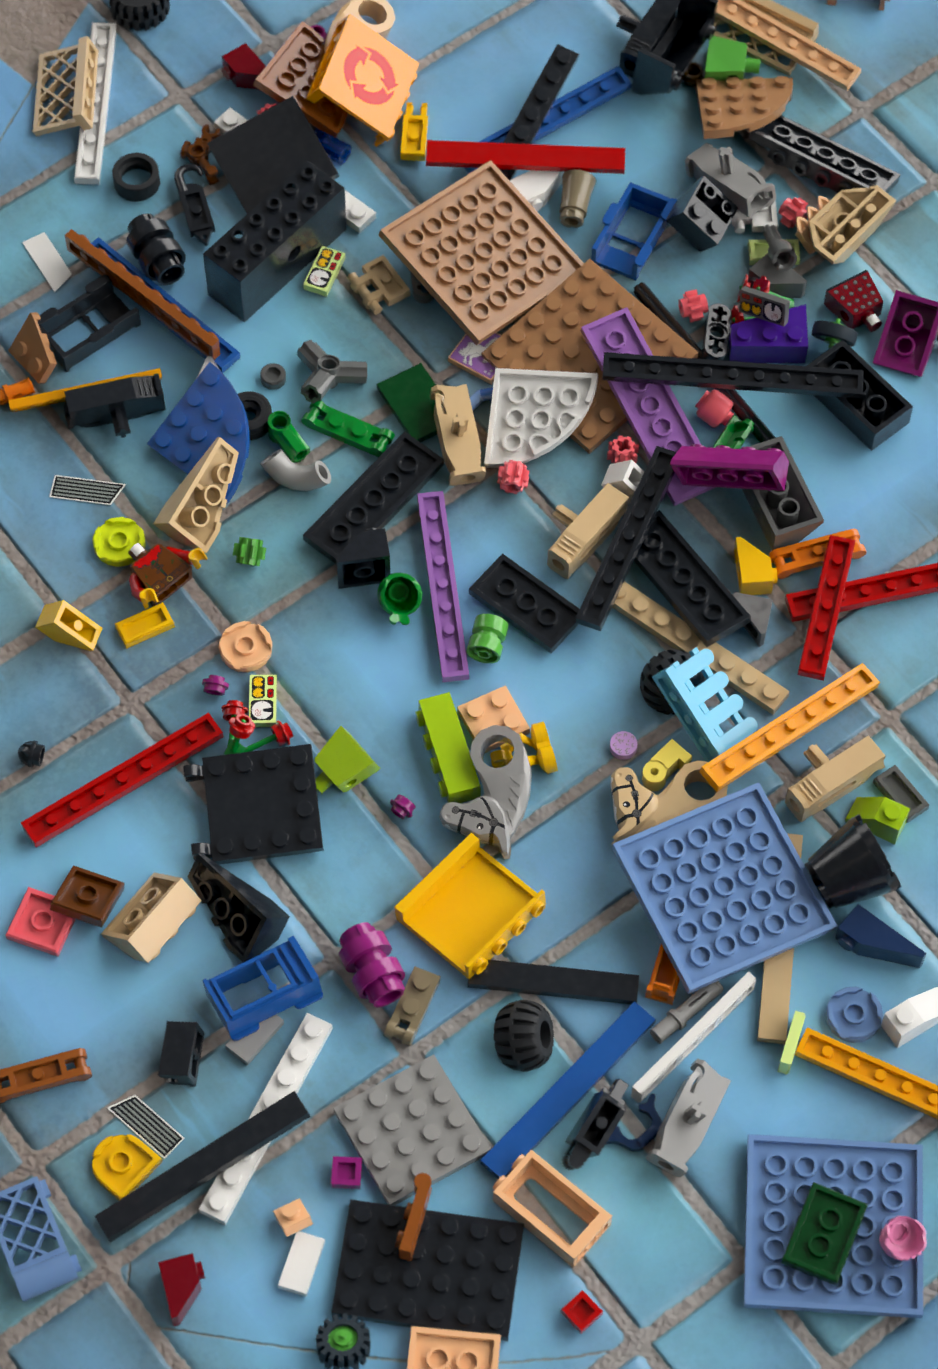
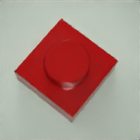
M582 1290L561 1309V1314L582 1334L603 1315V1311Z

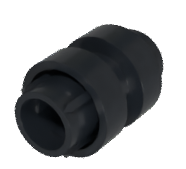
M149 213L135 217L128 225L127 230L129 234L126 243L133 256L138 259V264L143 273L152 281H158L160 285L166 286L177 282L184 275L185 268L183 265L186 255L178 241L174 239L165 220L154 218Z

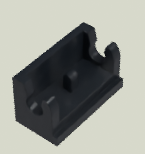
M167 1021L158 1076L160 1078H167V1083L196 1086L205 1034L197 1022Z

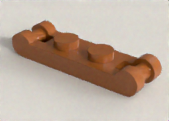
M77 1048L0 1069V1104L8 1099L74 1081L90 1079L92 1072L90 1067L86 1065L85 1060L88 1058L86 1049ZM74 1063L75 1069L67 1071L66 1064ZM9 1080L11 1086L2 1088L1 1083Z

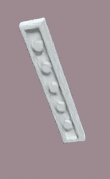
M750 972L742 977L632 1086L631 1097L636 1102L641 1103L754 990L756 978Z

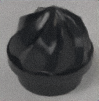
M34 740L25 742L20 746L18 756L23 764L31 768L34 765H42L45 745L38 744V741Z

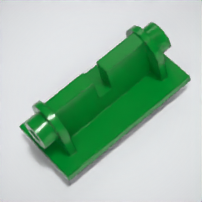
M733 415L712 448L724 445L731 449H740L748 435L754 430L753 421L750 419L740 421L736 415Z

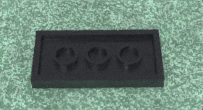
M503 553L469 588V594L550 653L578 625L575 618L580 608Z

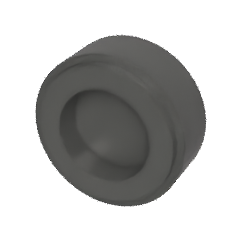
M276 363L265 365L260 372L261 383L267 389L275 390L281 388L286 382L285 369Z

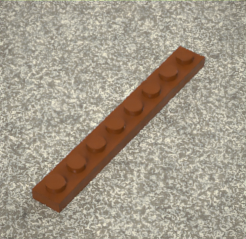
M72 229L65 234L67 250L99 275H108L116 288L203 354L212 356L214 360L220 356L219 339L213 332H207L200 326L197 320L183 314L176 304H170L163 298L160 292L146 286L139 276H133L126 270L123 264L113 261L102 248L97 249L83 234L79 235Z

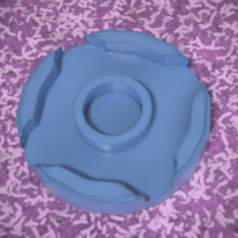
M845 987L837 991L828 1002L825 1013L827 1025L832 1033L841 1040L851 1043L864 1042L872 1038L880 1029L883 1018L882 1005L877 997L860 987Z

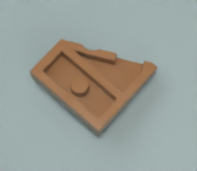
M32 312L28 315L8 351L38 384L46 383L57 362L53 352L50 350L47 335L41 333L37 321L41 319L40 315L37 312Z

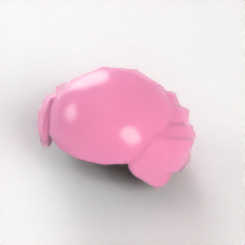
M896 1216L890 1219L881 1230L879 1242L881 1248L888 1256L900 1261H908L921 1255L926 1248V1230L915 1219L908 1216Z

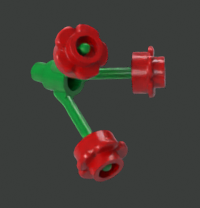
M229 700L227 704L221 707L223 719L229 721L230 725L225 755L251 752L276 740L279 746L286 743L290 745V738L293 737V733L287 722L282 724L278 720L277 724L270 727L273 735L247 747L239 743L240 739L249 738L255 729L252 719L245 715V713H248L247 707H243V702L238 700Z

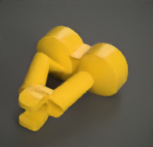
M544 721L531 724V738L520 732L519 736L522 742L537 751L536 755L528 756L530 766L539 764L541 769L547 774L558 771ZM504 743L500 746L501 750L491 752L492 767L501 768L507 765L513 758L512 752L514 747L509 743Z

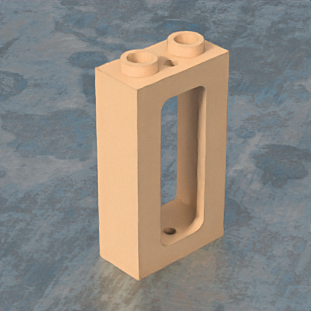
M530 1150L526 1156L522 1154L515 1160L512 1165L513 1170L507 1177L501 1176L494 1184L493 1202L517 1222L523 1223L529 1232L574 1268L611 1226L612 1215L533 1150ZM527 1180H535L588 1224L586 1229L571 1245L514 1198L515 1193Z

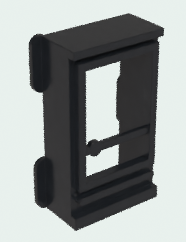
M106 274L87 284L84 294L59 310L55 307L46 310L40 314L41 319L37 321L41 333L46 334L48 337L49 347L56 361L66 372L70 371L72 366L125 332L141 325L139 310L136 307L131 311L114 293L112 280ZM97 309L109 324L97 329L86 314ZM82 318L83 322L87 323L94 333L67 352H64L52 336Z

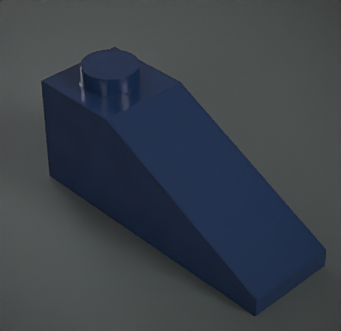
M859 904L855 906L840 924L835 939L838 940L839 945L843 949L853 951L855 954L920 968L926 956V952Z

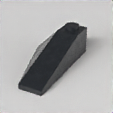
M198 854L187 877L198 897L202 900L201 902L207 904L213 914L211 920L223 932L225 936L223 941L226 947L243 963L260 955L280 938L290 916L273 900L207 856Z

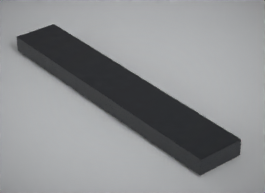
M488 960V965L482 973H475L470 979L468 978V988L632 1004L634 1001L637 1003L639 975Z

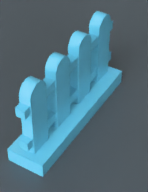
M696 647L689 651L691 657L685 662L679 664L676 661L670 667L652 676L705 761L709 762L753 734L757 730L758 724L754 718L747 717L742 719L738 713V710L743 706V700L739 695L727 696L723 689L729 682L727 674L722 671L713 674L708 665L714 661L713 652L709 649L699 651ZM701 671L706 680L694 687L690 678ZM716 694L720 703L709 710L704 702ZM730 717L735 726L723 733L719 724Z

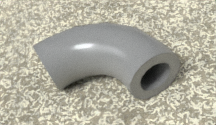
M282 449L272 453L260 463L275 482L291 490L308 492L331 483L330 471L322 461L318 460L306 466L298 465L292 462Z

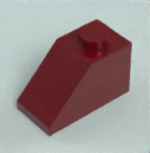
M246 43L222 56L223 67L221 71L226 80H231L236 87L259 90L253 84L266 65Z
M193 1253L158 1262L174 1327L180 1325L202 1290L200 1280L205 1279L201 1261L195 1262Z

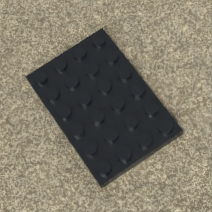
M350 1199L331 1311L332 1316L337 1314L338 1317L343 1318V1314H348L349 1319L354 1315L358 1317V1320L405 1327L414 1326L501 1335V1340L508 1341L523 1239V1223L426 1210L412 1259L408 1261L399 1258V1248L395 1247L399 1230L405 1231L407 1220H404L406 1207Z

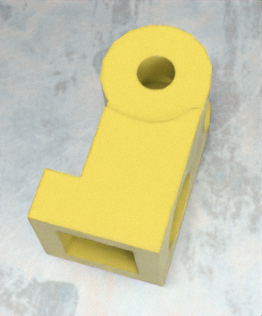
M671 739L643 767V786L654 792L661 790L669 776L677 769L680 770L685 764L691 763L692 755Z

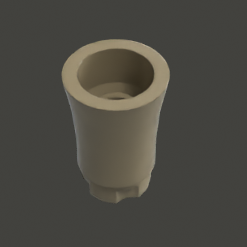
M569 170L563 173L562 198L559 212L561 224L564 226L579 228L583 225L591 194L596 184V179L592 174L582 170Z

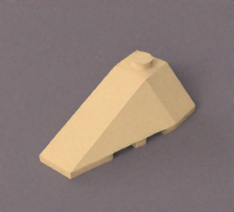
M217 437L167 500L153 524L171 539L193 549L201 548L204 553H207L220 532L222 523L219 521L222 509L226 507L227 499L225 497L228 484L232 482L239 452L221 437Z

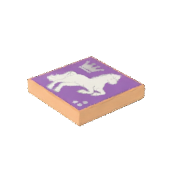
M495 333L476 346L468 335L465 334L448 357V362L492 384L494 382L495 368L481 356V353L501 335Z

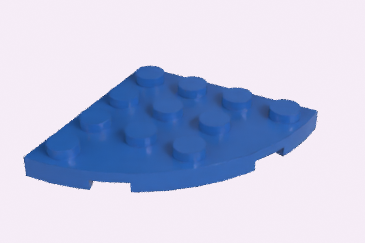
M209 362L147 444L188 475L216 438L221 437L239 452L233 479L228 484L225 497L227 499L226 504H228L242 480V472L246 458L249 455V425L243 403L233 385L216 366Z

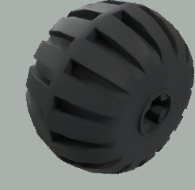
M676 649L662 651L658 653L657 657L653 656L649 660L650 663H646L640 677V690L648 706L657 712L675 715L652 676L670 667L676 661L682 664L691 657L688 652ZM701 671L690 678L694 687L706 680Z
M518 1000L507 1004L498 1012L494 1023L493 1035L495 1049L501 1062L511 1069L519 1071H531L544 1065L550 1059L554 1046L553 1023L547 1009L534 1001Z

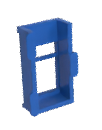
M630 182L619 202L612 203L602 219L605 226L592 247L591 260L598 266L637 281L639 273L668 224L666 218L677 199L666 197ZM630 206L659 218L646 243H639L615 233ZM612 237L637 246L640 252L637 256H634L608 244Z
M294 936L287 938V942L209 980H202L208 999L233 1041H238L258 1031L260 1022L292 1006L296 1009H302L323 998L319 976ZM280 965L290 984L277 990L276 984L272 983L266 972ZM263 975L268 983V989L272 993L233 1012L223 992Z

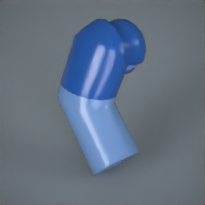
M493 387L477 390L470 397L473 411L484 401L489 400L491 403Z

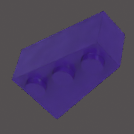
M806 304L789 308L788 323L784 327L759 318L731 324L728 340L729 361L805 364L808 352Z

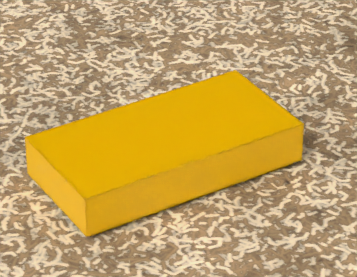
M162 602L115 623V628L127 649L175 628V624Z

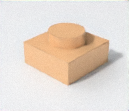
M300 1198L273 1211L286 1237L313 1225L311 1217Z

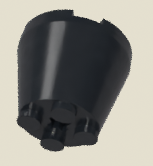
M859 814L849 819L804 864L815 886L821 884L818 889L829 909L892 893L901 887L897 875L891 870L885 853L867 824H863Z

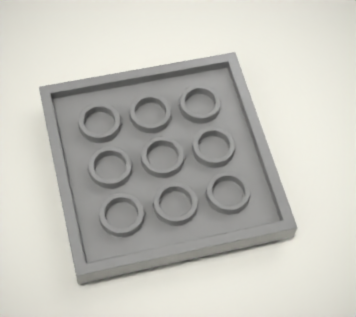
M434 1054L333 1108L336 1117L360 1158H362L364 1165L388 1205H397L415 1195L414 1178L419 1173L428 1174L432 1180L431 1185L483 1158L491 1150Z

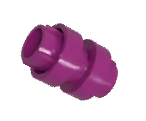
M368 922L356 924L344 931L339 939L342 946L339 951V957L346 971L355 973L352 983L359 997L368 999L374 1007H383L398 1000L405 990L402 983L405 978V972L396 957H388L392 947L385 933L375 930L374 926H371Z

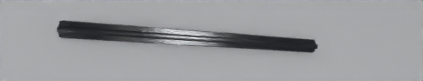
M644 282L636 285L633 292L642 304L698 352L697 359H702L700 347ZM714 388L732 400V410L741 421L745 419L753 421L754 430L752 434L760 443L776 438L735 389Z

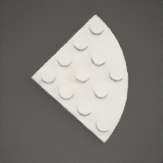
M495 368L484 460L485 468H499L504 466L505 461L509 462V460L521 461L522 463L529 462L550 452L565 441L580 425L593 402L597 389L598 373Z

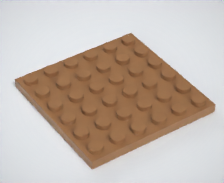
M491 160L385 226L378 234L476 346L534 308L584 264Z
M589 259L485 349L481 356L494 368L598 373L597 389L593 402L580 425L569 436L590 454L628 419L607 380H602L603 372L581 333L582 326L627 307L653 356L697 359L698 352L595 262Z

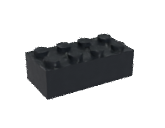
M843 339L806 365L808 367L863 370L862 398L814 396L871 451L909 424L913 406Z

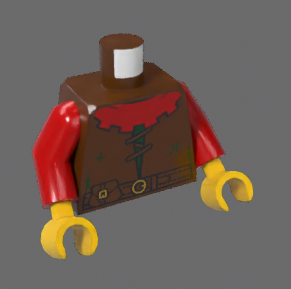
M137 543L128 552L135 560L131 565V575L129 577L131 594L142 602L145 609L149 608L148 602L152 607L158 605L192 579L191 565L199 569L201 567L199 561L207 560L208 558L201 548L186 551L169 546L164 547L158 543L147 551L140 543Z

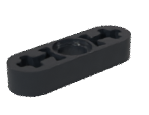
M716 303L711 305L706 315L701 352L702 359L724 360L727 353L731 311L723 304ZM717 315L720 316V322L716 321ZM710 332H719L722 337H715ZM712 347H717L715 354L713 353Z

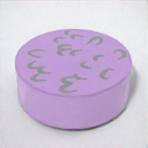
M618 732L611 738L610 751L617 759H630L637 751V740L629 732Z

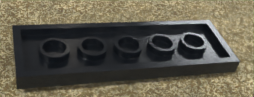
M404 431L303 534V540L336 564L338 555L358 532L369 528L383 529L444 466V459Z
M660 510L657 511L634 559V562L706 647L751 623V615Z

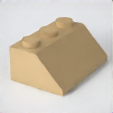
M154 872L104 929L101 935L134 960L149 963L160 954L162 946L177 934L180 925L195 913L196 907L202 900L182 878Z

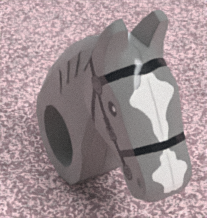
M493 725L478 733L472 741L470 752L471 759L483 785L484 795L463 804L447 802L443 805L439 818L447 829L464 836L472 833L479 838L480 843L498 846L503 858L510 859L511 838L522 821L529 802L532 770L519 734L508 726ZM495 742H506L514 747L512 760L501 768L490 767L484 763L483 759L485 750Z

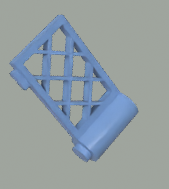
M37 1176L0 1191V1201L3 1200L11 1203L6 1215L0 1214V1221H2L0 1225V1245L23 1302L78 1279L77 1272L82 1271L76 1254L69 1255L46 1199L51 1197L45 1179L39 1181ZM33 1187L36 1188L38 1194L33 1204L20 1200L24 1191ZM40 1201L43 1205V1208L38 1206ZM17 1205L30 1210L24 1222L11 1218ZM35 1212L44 1214L48 1218L43 1229L29 1225ZM8 1223L21 1228L15 1241L3 1236ZM50 1226L54 1233L48 1231ZM26 1230L40 1234L34 1247L21 1243ZM45 1236L57 1240L60 1247L50 1252L40 1250ZM7 1244L12 1246L10 1251L8 1249ZM18 1248L31 1253L27 1262L15 1266L13 1257Z

